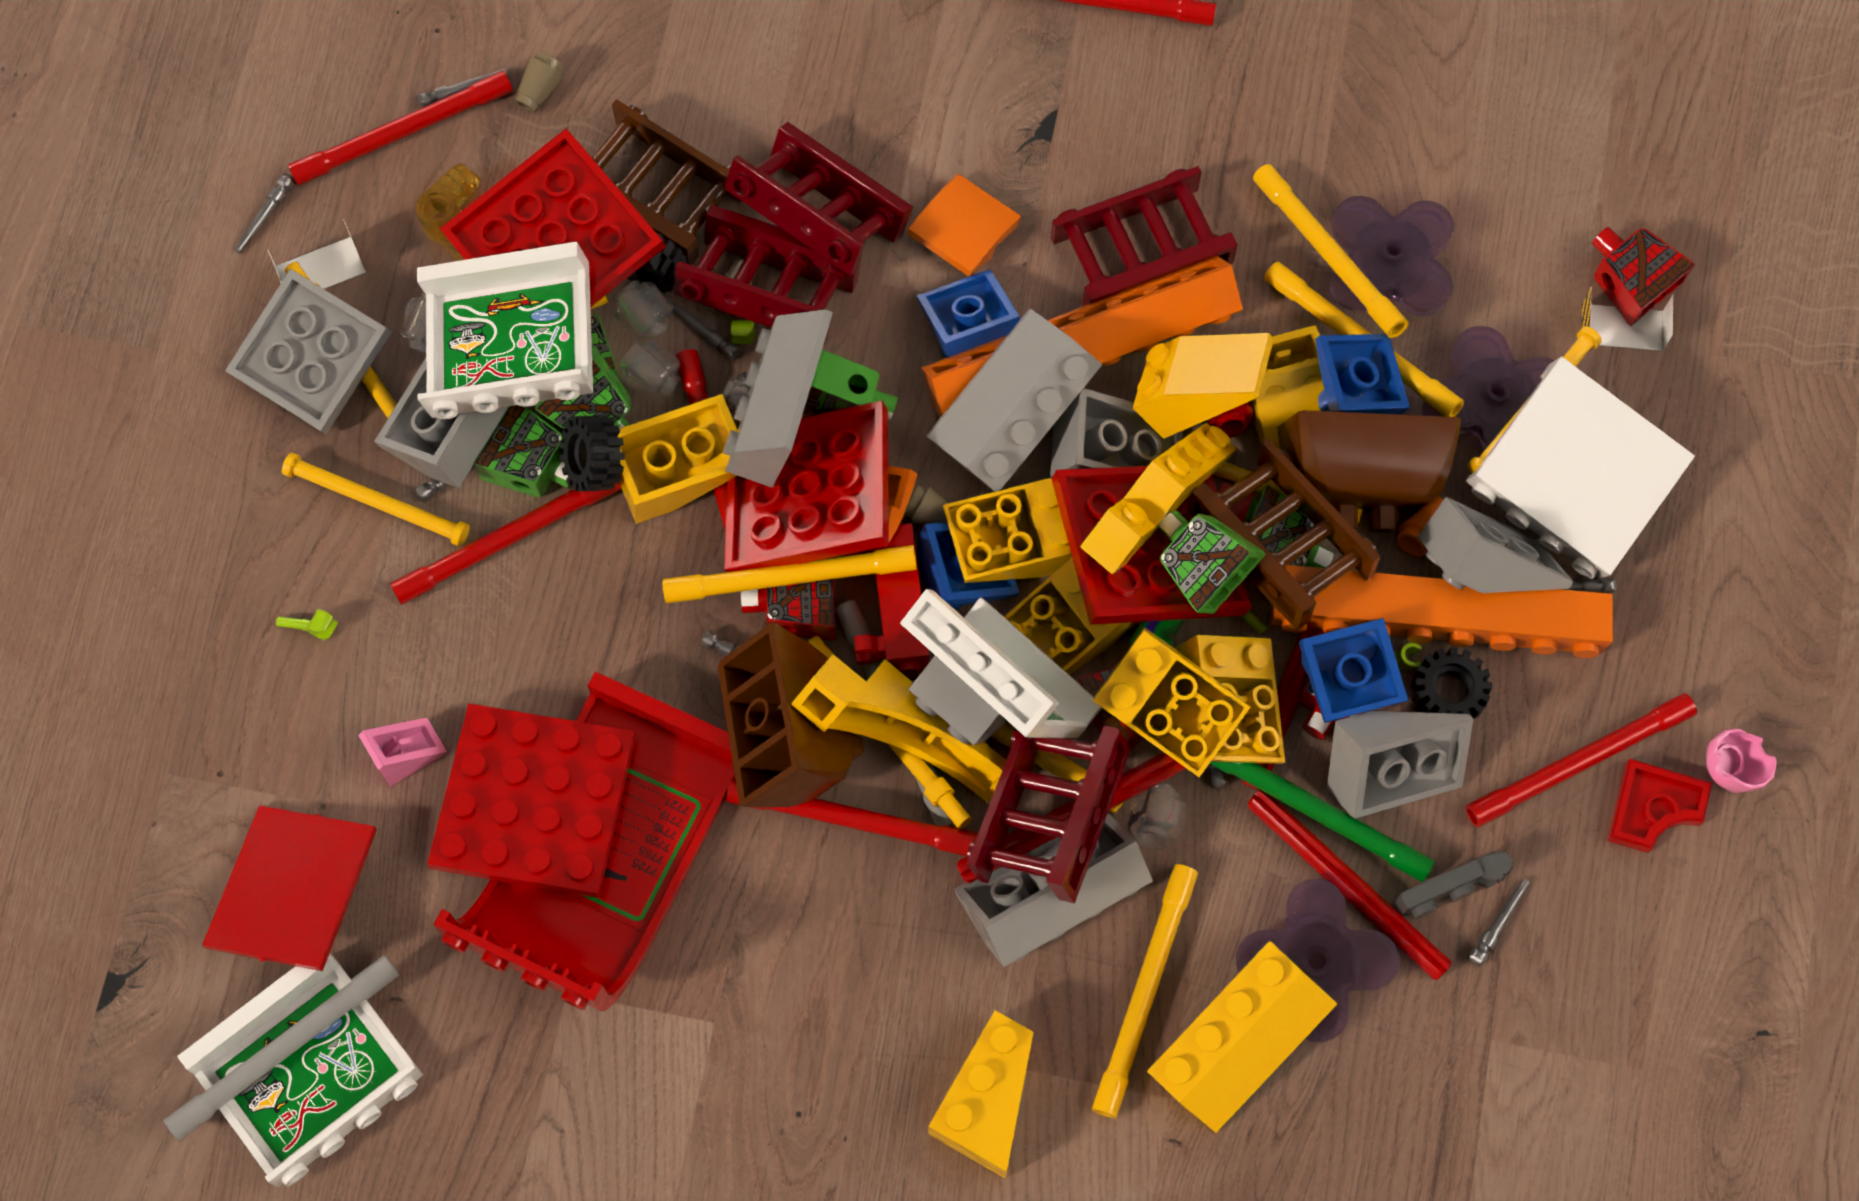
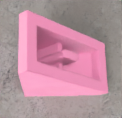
M427 717L363 730L358 735L379 772L390 787L443 757L447 752Z

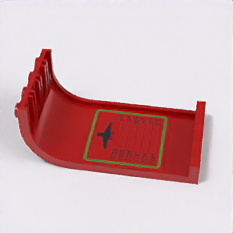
M595 671L587 685L590 695L576 721L632 730L636 734L599 898L490 880L477 901L462 917L455 920L450 912L441 909L433 925L443 936L441 942L458 952L465 953L467 948L480 953L482 954L480 960L486 965L501 972H505L506 968L509 967L522 973L520 980L541 991H545L546 987L549 986L563 993L560 997L561 1000L580 1010H585L586 1006L589 1005L599 1011H606L622 995L644 960L727 798L728 786L731 779L735 778L727 731Z

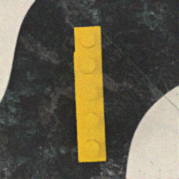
M1205 423L1152 460L1126 496L1107 510L1080 547L1113 575L1128 563L1131 557L1159 528L1162 520L1169 513L1175 511L1191 495L1192 490L1200 486L1231 458L1237 448L1230 443L1229 436L1220 428Z
M832 654L791 703L795 709L823 732L827 729L841 730L891 744L941 769L964 784L987 803L993 797L1006 763V759L985 742L973 745L970 742L967 745L963 744L950 734L947 729L949 724L938 714L933 717L924 712L915 703L917 696L908 690L913 682L886 659L870 678L865 681Z

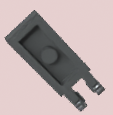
M1500 850L1498 852L1494 851L1493 854H1487L1401 892L1392 906L1403 917L1412 913L1415 919L1421 918L1438 909L1436 902L1450 896L1452 901L1456 902L1477 891L1474 886L1475 884L1489 888L1497 882L1500 883L1511 872L1514 862H1512V857L1509 856V853L1506 854L1505 851L1501 852Z

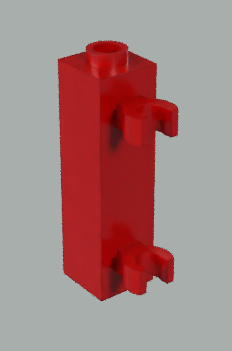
M912 524L899 525L889 542V546L846 554L844 556L872 553L879 549L914 545L915 550ZM918 567L917 570L883 575L875 574L883 636L864 634L854 637L856 664L866 665L880 659H886L908 679L915 680L929 664V651L900 622L921 596Z

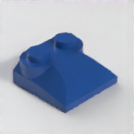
M991 269L917 295V301L939 341L940 351L944 358L1004 337L1020 321L1018 312Z
M1386 334L1319 335L1315 339L1324 389L1318 396L1320 411L1402 415L1410 408L1392 343Z
M947 522L925 524L918 531L916 555L925 587L936 592L956 611L963 605L975 604L980 597L989 602L1017 597L1020 594L1015 579L965 583Z
M1384 618L1299 641L1302 652L1301 665L1309 676L1324 723L1408 701Z

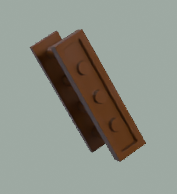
M616 99L612 104L615 123L618 126L593 155L592 159L603 170L631 134L649 145L619 183L614 182V184L653 230L663 235L662 239L665 241L671 240L675 243L674 248H680L683 251L682 255L686 256L687 264L693 265L700 256L695 233L705 222L706 214L711 206H717L726 194L742 203L741 200L724 189L731 165L725 164L722 166L650 121L646 114L634 105H629L628 107ZM663 154L680 164L679 169L651 203L646 202L643 204L633 198L631 194ZM694 174L712 184L713 186L683 223L674 224L664 217V211Z
M1268 438L1261 445L1257 460L1259 468L1221 494L1219 492L1214 493L1204 482L1192 490L1187 512L1193 518L1197 514L1216 518L1266 554L1247 577L1298 631L1311 620L1316 605L1314 596L1354 568L1368 581L1374 576L1381 556L1378 554L1373 542L1367 537L1361 536L1294 466L1290 455L1284 449H1278ZM1271 479L1287 495L1249 523L1241 522L1230 509L1234 504ZM1298 508L1315 525L1276 553L1269 552L1258 540V536ZM1326 538L1343 555L1305 583L1297 582L1286 570L1287 565Z

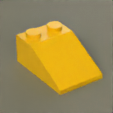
M1270 333L1179 336L1165 344L1159 343L1146 356V364L1137 386L1138 391L1132 409L1165 439L1254 400L1260 396L1274 338Z
M723 394L620 428L618 438H623L624 445L620 446V452H625V460H620V464L624 466L623 473H618L620 477L619 483L636 524L675 511L738 476L725 471L730 457L723 454L725 443L730 431L738 430Z

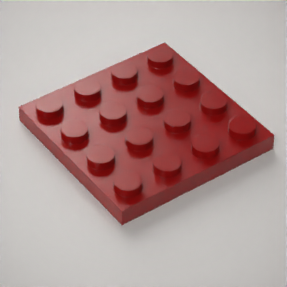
M567 128L440 228L441 232L464 260L577 242L589 261L590 308L666 247L659 235Z
M883 400L801 418L792 451L773 487L741 476H736L727 481L724 570L732 572L802 564L889 546L888 409Z
M1148 466L1062 469L1055 471L1051 479L1090 625L1244 616L1249 612L1251 603L1243 580L1214 614L1197 613L1160 561L1161 554L1172 541L1159 528L1131 557L1128 563L1113 575L1080 547L1107 510L1126 496ZM1211 475L1204 482L1215 493L1217 488L1213 475ZM1190 496L1176 509L1188 522L1193 519L1187 512Z
M468 703L427 863L428 867L431 870L599 898L636 740L635 731Z

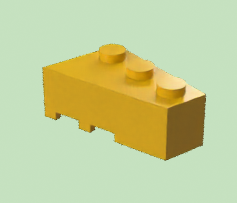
M995 1010L930 1122L928 1134L1006 1179L1034 1032Z

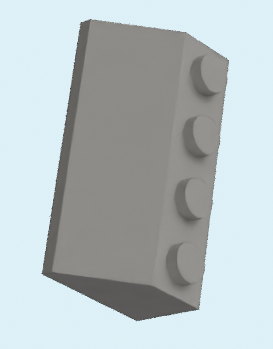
M1029 308L927 433L926 437L986 487L994 492L1000 491L1102 364L1070 336Z
M817 310L778 315L770 330L762 329L755 348L756 352L761 353L759 363L752 361L744 385L751 387L748 397L741 396L734 415V419L739 420L740 425L738 431H730L723 450V454L730 456L725 469L726 472L773 487L792 451L833 312Z
M425 358L374 442L426 476L460 488L474 465V461L509 406L498 408L490 413L475 411L458 414L451 419L432 418L418 401V394L427 393V362Z
M1107 813L1075 904L1059 900L1046 883V877L1003 867L992 872L988 884L979 880L972 883L965 882L954 888V891L987 948L1000 964L1005 967L1012 962L1023 959L1029 952L1050 940L1061 937L1066 931L1081 922L1098 916L1104 909L1121 899L1136 894L1140 888L1153 882L1137 841ZM1057 837L1026 855L1050 860L1053 856L1056 857L1061 838Z

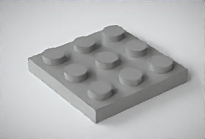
M290 269L225 371L327 434L392 331Z

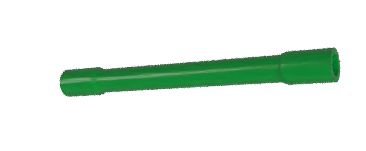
M1210 762L1211 765L1223 772L1237 776L1380 856L1389 865L1420 882L1426 879L1433 867L1434 860L1354 819L1347 813L1257 763Z

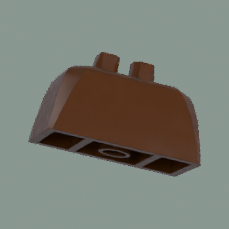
M1304 410L1298 411L1278 426L1280 448L1290 455L1294 466L1355 530L1358 529L1359 508L1363 509V511H1370L1371 532L1389 533L1396 530L1398 511L1420 507L1440 495L1452 467L1461 418Z
M771 622L721 659L717 666L739 805L743 807H790L808 803L844 780L849 772L852 761L864 752L861 737L850 732L827 729L823 732L791 705L828 658L813 645L775 622Z

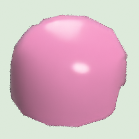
M1738 728L1719 732L1710 741L1706 750L1707 769L1711 778L1716 784L1731 793L1751 792L1765 787L1774 778L1777 765L1776 757L1764 752L1762 748L1763 739L1761 737L1748 734Z

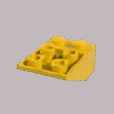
M1316 325L1272 336L1274 340L1260 396L1251 400L1254 411L1252 420L1261 445L1262 442L1269 438L1279 449V425L1298 411H1320L1318 396L1324 389L1315 341L1320 335Z
M1051 478L943 505L965 583L1051 576L1072 557Z
M1072 557L1004 616L1069 675L1114 645L1139 623L1090 625Z
M1145 627L1093 699L1103 709L1198 777L1201 776L1251 708L1182 653Z
M1196 635L1176 646L1175 649L1251 707L1211 762L1285 763L1271 638Z

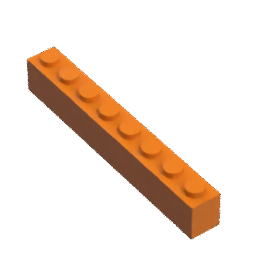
M1216 256L1047 321L1075 340L1097 359L1102 366H1108L1121 360V356L1133 351H1149L1162 340L1170 337L1188 336L1195 331L1194 328L1204 324L1223 323L1231 318V314L1243 310L1232 265ZM1007 335L921 367L934 411L939 417L945 413Z
M1294 565L1286 566V570L1297 582L1305 583L1324 569ZM1350 571L1314 596L1316 605L1311 620L1298 631L1270 602V625L1281 626L1282 630L1293 633L1304 632L1307 628L1322 629L1323 633H1326V631L1332 632L1384 618L1389 638L1390 636L1407 637L1408 642L1417 644L1429 643L1432 640L1448 641V644L1454 647H1469L1476 643L1488 644L1491 649L1497 651H1509L1516 647L1531 648V651L1535 654L1548 655L1557 651L1573 652V655L1578 658H1594L1613 642L1612 594L1563 589L1480 593L1467 586L1463 590L1449 584L1445 579L1374 573V576L1367 581L1358 571Z

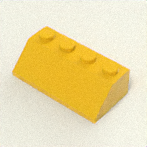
M1269 941L1147 1072L1181 1105L1217 1133L1338 1003L1273 942Z

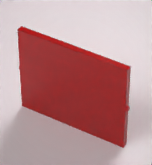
M259 805L202 946L205 949L256 958L261 962L271 961L323 971L377 832L376 827L322 817L320 814L311 815Z

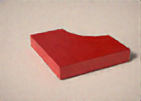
M1629 758L1625 762L1607 841L1650 853L1658 837L1667 829L1683 824L1700 826L1704 823L1713 783Z

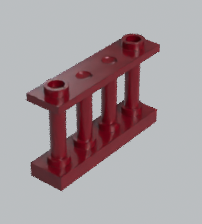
M789 122L779 127L770 157L758 166H753L739 155L734 157L724 186L726 191L850 276L855 273L866 243L865 241L878 232L893 243L903 236L913 209L912 205ZM784 168L800 180L786 188L770 176ZM813 189L831 200L819 210L802 199ZM845 210L863 222L851 232L833 220Z
M1199 166L1188 170L1177 169L1169 173L1164 179L1078 211L1076 209H1069L1052 220L1051 240L1053 244L1070 240L1090 282L1084 287L1082 306L1089 305L1219 256L1229 264L1234 263L1238 244L1232 232L1221 236L1213 234L1193 194L1199 189L1202 173ZM1178 199L1198 238V244L1184 250L1177 248L1157 206ZM1141 212L1162 253L1160 259L1147 264L1140 262L1121 222L1122 219ZM1106 226L1126 270L1112 277L1104 275L1084 233Z
M712 205L706 214L704 243L708 244V247L697 266L678 261L675 268L674 295L772 327L778 315L825 310L836 288L852 293L858 283L861 257L855 273L850 276L782 228ZM724 250L746 257L734 279L712 272ZM761 263L783 270L771 292L749 285ZM799 275L821 282L809 305L787 297ZM828 331L823 345H825L827 341Z
M1103 726L1099 740H1095L1093 743L1068 738L1025 737L1014 728L1011 738L1012 747L977 838L970 843L968 848L967 865L980 882L987 884L995 866L1046 877V883L1059 900L1075 904L1131 747L1119 728ZM1038 750L1090 761L1085 778L1080 779L1079 782L1030 771ZM1024 788L1073 798L1076 801L1071 816L1065 820L1017 811L1016 808ZM1009 827L1061 838L1056 857L1053 856L1048 860L1001 849Z

